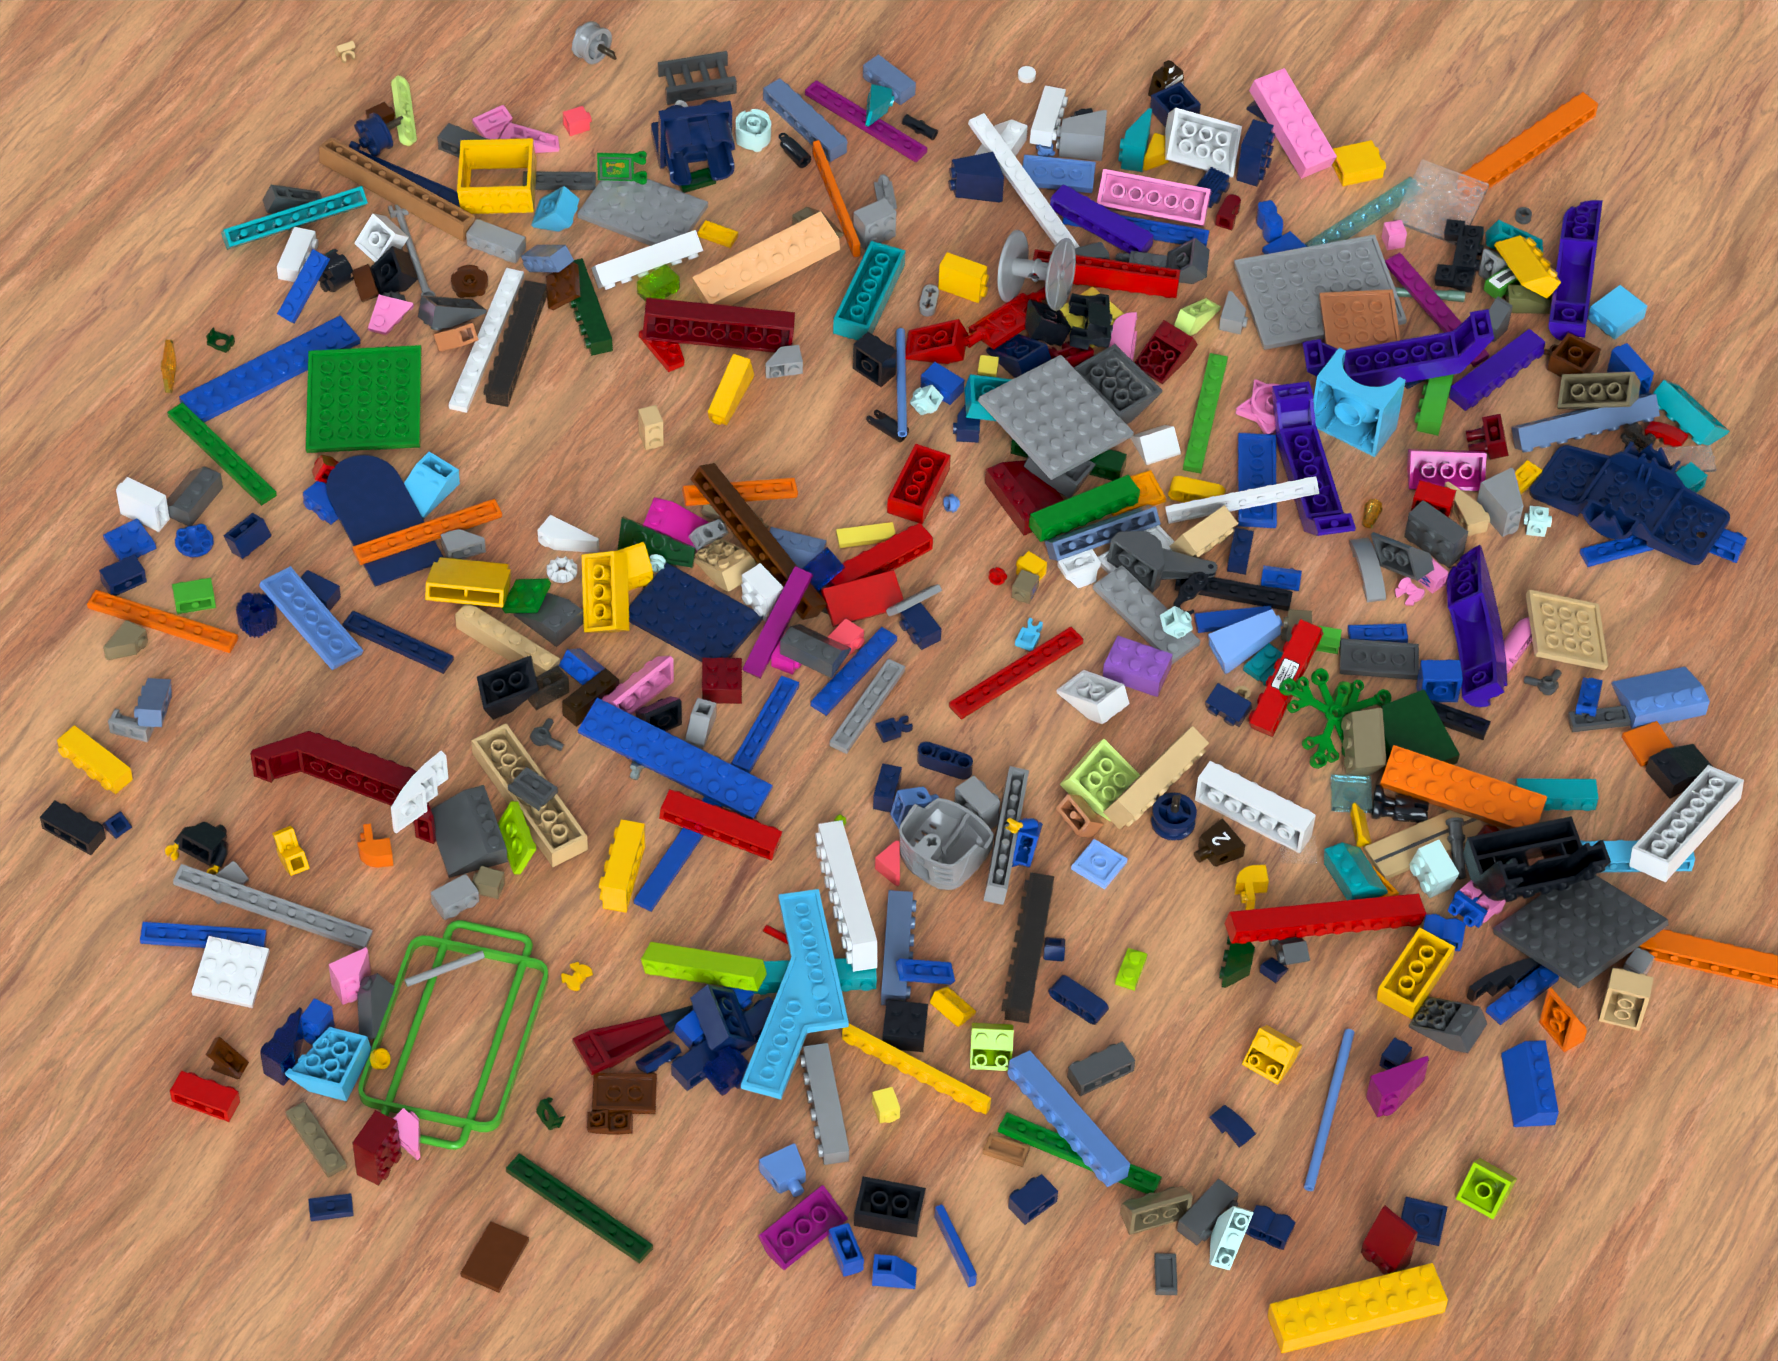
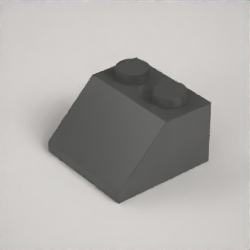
M1194 238L1168 252L1166 268L1181 270L1179 283L1194 284L1207 277L1210 250L1198 239Z

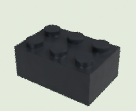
M863 1176L854 1212V1226L917 1237L925 1203L926 1188Z

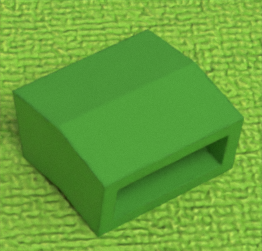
M1318 626L1322 628L1324 635L1316 651L1338 654L1342 630Z

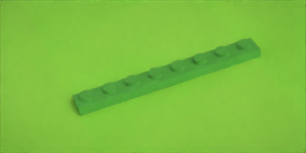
M1209 354L1183 464L1184 471L1200 474L1202 472L1228 356Z

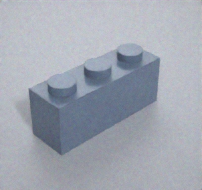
M879 54L863 65V78L871 84L891 88L892 96H894V101L897 104L902 105L915 95L916 82Z
M535 245L521 256L523 265L529 272H560L574 261L566 245Z
M147 678L145 686L141 688V696L138 697V706H135L134 717L138 718V726H163L172 698L171 679Z

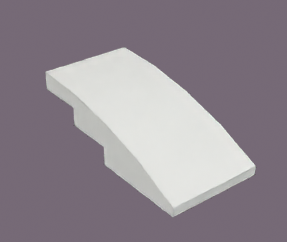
M442 751L427 761L410 778L391 807L393 831L395 833H398L427 812V802L438 795L437 787L448 779L447 758Z

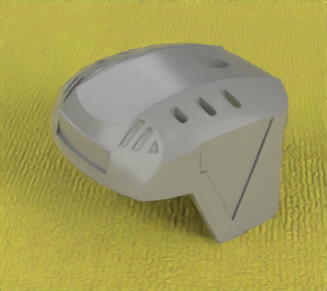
M942 798L932 801L925 808L914 804L899 828L900 855L904 864L913 874L937 889L953 890L963 885L986 860L993 846V832L979 816L956 802Z

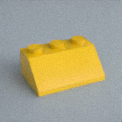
M642 542L617 550V552L627 553L628 592L641 586H647L653 579V570L645 543Z

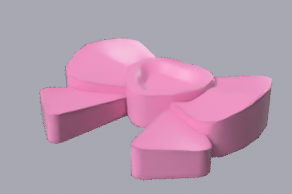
M1409 577L1402 579L1398 585L1399 588L1395 589L1397 598L1405 593L1409 595L1405 602L1406 606H1414V602L1420 601L1425 595V590L1417 588Z

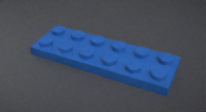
M1238 433V492L1277 484L1276 435ZM1277 502L1238 510V526L1276 528Z

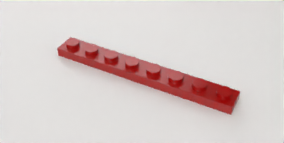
M1069 627L950 701L949 708L962 720L1083 644L1084 639L1072 627Z

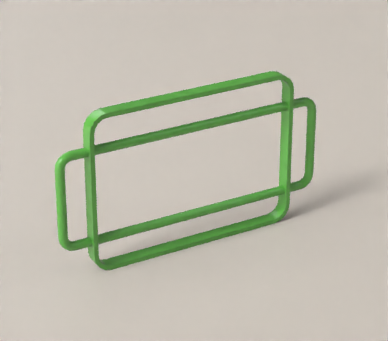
M457 920L451 922L446 927L443 938L422 935L413 939L408 945L394 984L393 994L359 1082L358 1091L361 1102L370 1108L382 1110L381 1113L389 1116L390 1112L398 1114L404 1108L408 1112L412 1111L419 1119L463 1128L461 1136L457 1141L420 1134V1143L450 1150L462 1148L468 1141L471 1130L490 1132L498 1128L502 1122L548 984L547 966L538 959L530 958L533 949L531 938L519 932ZM462 928L521 941L525 944L521 956L451 941L450 939L455 929ZM420 946L439 948L432 969L442 965L447 950L469 955L482 950L485 958L518 965L466 1119L393 1103L437 976L427 980L385 1101L368 1097L364 1093L372 1070L370 1054L374 1049L380 1047L411 957L415 949ZM529 967L540 970L543 973V978L498 1113L489 1122L474 1121L525 969Z

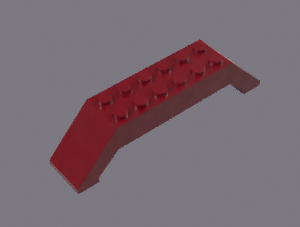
M311 731L255 748L250 753L253 774L262 780L272 783L274 779L303 772L390 806L393 805L400 791L410 778L417 772L411 767H404L392 760L380 758L374 753L364 752L355 746H348L339 740H332L320 733ZM427 802V812L413 821L415 837L434 844L436 842L434 817Z

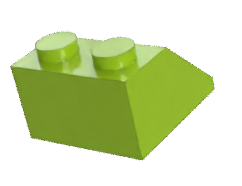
M1479 1158L1473 1162L1456 1199L1494 1219L1508 1198L1517 1178Z

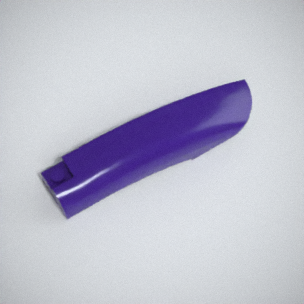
M1603 200L1580 202L1579 206L1570 207L1563 217L1556 268L1557 277L1561 283L1553 292L1549 318L1550 333L1561 341L1568 332L1577 337L1585 338Z
M1478 545L1460 558L1461 561L1457 564V567L1453 566L1447 578V605L1453 622L1459 660L1461 662L1463 677L1461 685L1462 698L1471 706L1487 707L1491 705V698L1504 693V687L1508 683L1505 647L1498 607L1481 545Z

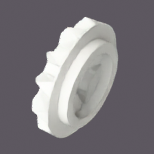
M557 556L556 560H550V564L547 565L548 577L557 583H567L573 580L578 572L577 564L574 563L573 559H567L566 556L564 558ZM558 567H560V568L565 567V571H564V570H560V571H559V568H558Z

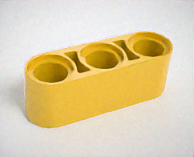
M1175 476L1172 478L1168 496L1174 501L1185 503L1192 500L1225 495L1226 489L1216 483L1184 476Z

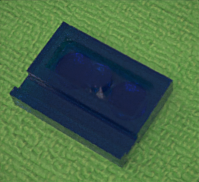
M826 547L802 569L813 574L810 583L818 592L841 572L845 566Z

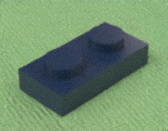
M668 1041L635 1063L639 1070L648 1074L658 1070L659 1066L665 1062L674 1060L682 1052L679 1045Z
M351 1193L308 1199L311 1222L354 1216Z

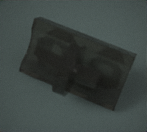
M1636 422L1631 426L1626 423L1623 426V433L1620 438L1626 444L1624 450L1631 441L1634 442L1637 451L1641 452L1650 443L1654 445L1656 437L1651 433H1648L1646 436L1641 434L1643 429Z

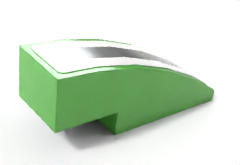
M1507 267L1485 281L1484 291L1495 299L1498 296L1501 298L1506 294L1508 285H1521L1512 270Z

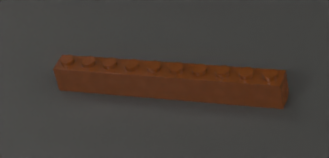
M715 463L700 465L690 480L757 564L761 563L784 587L794 567H797V565ZM809 583L795 611L802 620L818 617L827 603L813 585Z

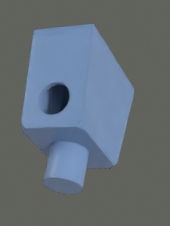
M925 787L898 790L890 815L899 829L902 821L914 804L925 808L939 797L937 794L929 795Z
M795 1143L759 1159L760 1173L778 1193L790 1190L793 1197H797L804 1192L801 1184L806 1181V1171Z

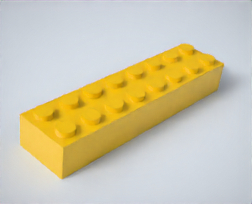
M1433 1263L1271 1303L1267 1317L1282 1354L1445 1312L1448 1299Z

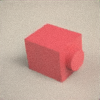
M583 106L563 112V125L569 136L590 130L592 119L590 113L586 112Z

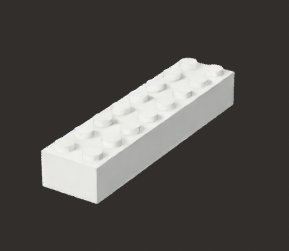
M1708 765L1632 847L1629 866L1666 882L1741 799L1744 780Z
M843 821L818 824V833H815L816 842L819 845L816 846L817 858L822 860L820 861L821 873L826 875L824 876L825 887L830 889L828 891L829 901L834 903L832 907L834 918L839 920L837 921L838 933L843 935L841 942L843 949H847V952H845L847 964H851L853 972L877 968V938Z

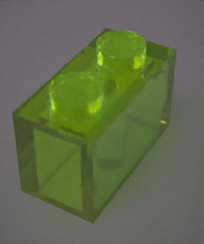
M666 264L637 281V294L645 301L646 297L664 299L680 289V276Z

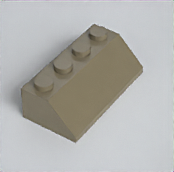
M1635 372L1562 374L1557 408L1631 407L1639 398L1641 382Z

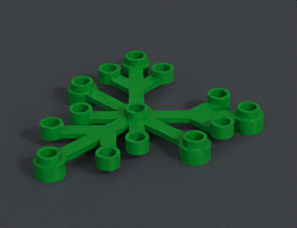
M1323 668L1315 670L1311 675V680L1315 685H1318L1325 704L1313 697L1309 681L1306 677H1300L1296 682L1291 678H1287L1279 685V690L1283 695H1292L1300 699L1298 701L1292 700L1287 704V710L1290 713H1296L1300 708L1312 706L1325 713L1327 723L1323 734L1315 737L1308 736L1302 741V746L1306 750H1310L1319 744L1316 753L1310 756L1309 761L1310 765L1316 769L1325 766L1327 761L1333 763L1339 759V753L1335 750L1330 738L1334 726L1343 745L1342 718L1351 712L1362 711L1361 709L1374 705L1382 706L1390 703L1392 697L1388 690L1381 689L1375 693L1374 697L1357 702L1360 692L1364 689V683L1361 680H1355L1350 686L1352 692L1347 706L1341 707L1344 697L1348 694V688L1345 685L1336 687V698L1333 702L1326 682L1329 680V674ZM1342 746L1341 752L1342 755L1345 757V750Z

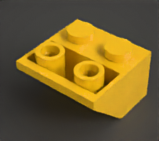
M1265 1025L1259 1028L1242 1065L1278 1085L1295 1062L1302 1044Z

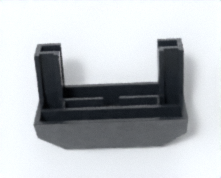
M1572 816L1467 837L1463 852V858L1470 879L1489 899L1495 901L1505 900L1506 902L1514 901L1520 896H1523L1524 899L1529 898L1539 892L1541 895L1552 892L1554 889H1558V891L1570 888V885L1582 880L1594 879L1597 873L1605 871V867L1611 863L1603 840L1598 841L1593 846H1590V843L1582 846ZM1544 857V859L1538 860L1533 865H1529L1528 859Z

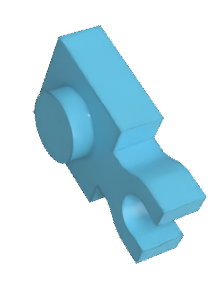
M1029 618L1027 628H1021L1015 640V646L1028 651L1034 650L1040 639L1039 632L1043 628V622L1040 621L1037 626H1033V619Z

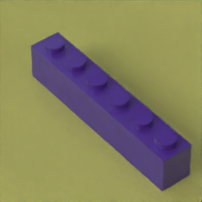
M1063 184L1051 197L1050 206L1057 214L1129 254L1131 251L1147 253L1153 245L1154 235L1148 230H1144L1134 222L1121 217L1118 213H1114L1103 205L1094 202L1089 197L1076 192L1073 188Z
M1528 329L1452 385L1449 398L1464 411L1476 406L1482 398L1488 397L1494 389L1500 388L1509 378L1515 377L1521 369L1527 368L1533 360L1539 359L1545 352L1546 341L1531 329Z

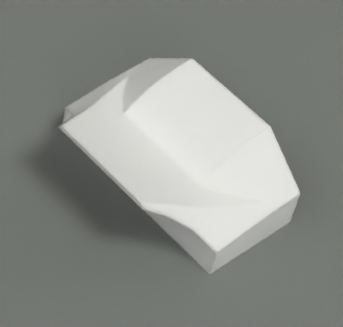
M1093 549L1058 561L1057 566L1066 579L1070 580L1077 588H1081L1096 582L1097 571L1101 566V562Z

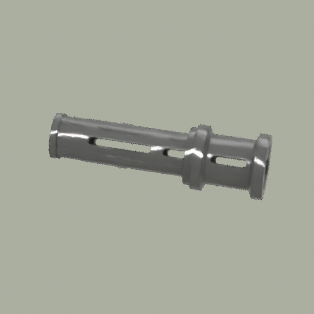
M1459 817L1449 818L1445 821L1449 832L1447 840L1451 844L1452 862L1459 872L1456 879L1461 880L1467 877L1463 858L1465 835L1463 834L1462 824L1464 820Z

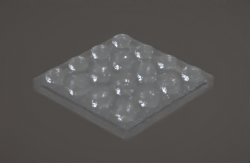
M1422 159L1393 221L1402 220L1405 227L1457 245V241H1447L1444 239L1447 219L1465 221V225H1471L1489 188V184Z

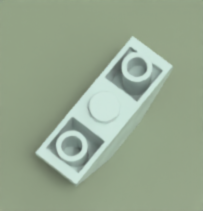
M1232 1206L1218 1217L1211 1234L1210 1265L1230 1270L1252 1218L1253 1211Z

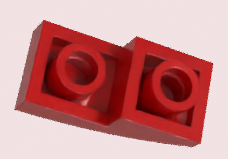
M1651 421L1645 429V436L1655 439L1663 438L1664 445H1671L1672 447L1682 446L1688 438V434L1684 431L1661 422Z

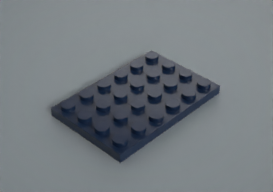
M668 563L664 565V569L657 573L629 605V622L700 662H702V658H731L763 620V616L760 617L753 609Z

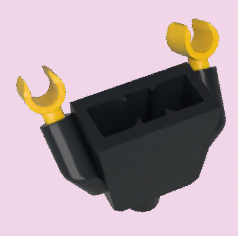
M207 822L185 827L174 840L175 844L165 848V853L167 857L171 854V859L175 861L179 857V849L208 866L213 864L214 866L209 868L206 873L217 874L219 867L222 868L228 854L227 830L223 825L214 827Z

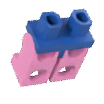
M1470 880L1455 893L1448 912L1453 916L1458 914L1463 916L1464 924L1468 927L1475 925L1479 928L1491 916L1502 912L1506 901L1489 899L1480 889L1475 888L1476 884Z

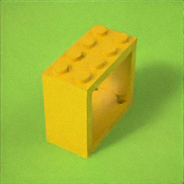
M533 138L461 140L457 184L460 208L470 214L534 212L537 160ZM528 168L527 186L470 187L472 169Z

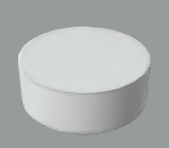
M1023 66L1018 71V79L1023 83H1031L1036 78V71L1030 66Z

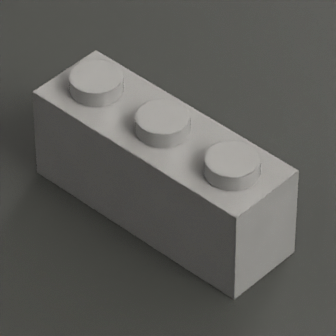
M479 219L475 220L466 233L467 246L515 264L526 250L525 236Z

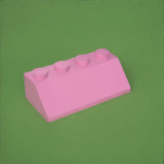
M657 656L652 661H648L641 670L634 672L627 681L619 684L612 693L605 695L601 700L633 715L635 711L639 710L674 682L673 658L671 656Z

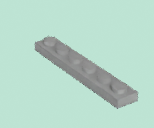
M887 659L834 734L829 746L845 754L849 752L905 672V666Z

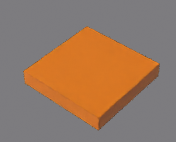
M1658 721L1622 733L1624 742L1640 767L1647 765L1649 757L1664 749L1674 747Z

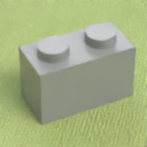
M466 874L430 892L431 903L443 920L453 918L461 911L472 908L479 902L478 889Z

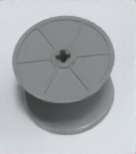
M1014 230L1004 244L999 261L998 291L1001 299L1004 302H1009L1019 294L1025 278H1030L1034 282L1042 280L1045 281V294L1049 307L1054 311L1060 310L1069 297L1074 281L1076 254L1072 240L1069 238L1060 240L1051 254L1049 263L1042 262L1041 259L1034 261L1028 259L1029 250L1025 234L1020 230Z

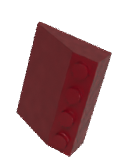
M1027 460L1001 462L986 469L985 484L1023 536L1032 533V530L1029 528L1031 513L1064 501V499L1056 489L1024 467Z

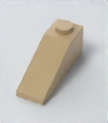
M1445 482L1444 487L1457 490L1452 512L1459 525L1469 531L1468 536L1486 532L1490 523L1488 512H1485L1481 504L1452 483Z

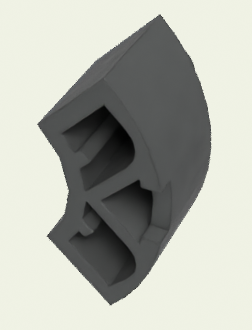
M1294 937L1284 940H1269L1270 946L1275 948L1279 963L1290 965L1310 961L1307 943L1303 938Z

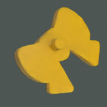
M579 962L570 964V968L575 971L573 976L562 973L561 978L562 983L566 982L570 990L579 991L581 984L585 981L586 977L593 975V971L589 966L580 965Z

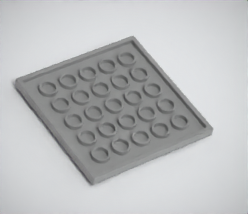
M1062 355L981 395L978 400L1051 480L1124 442L1134 434L1130 427L1116 415Z

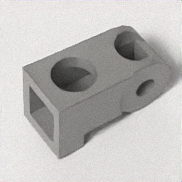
M717 519L696 528L689 535V538L698 551L706 545L713 543V541L721 539L729 532L722 520Z

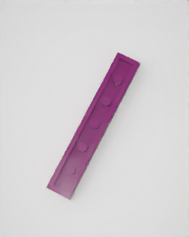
M796 566L794 567L742 668L744 672L761 679L773 651L781 640L813 577L812 573Z

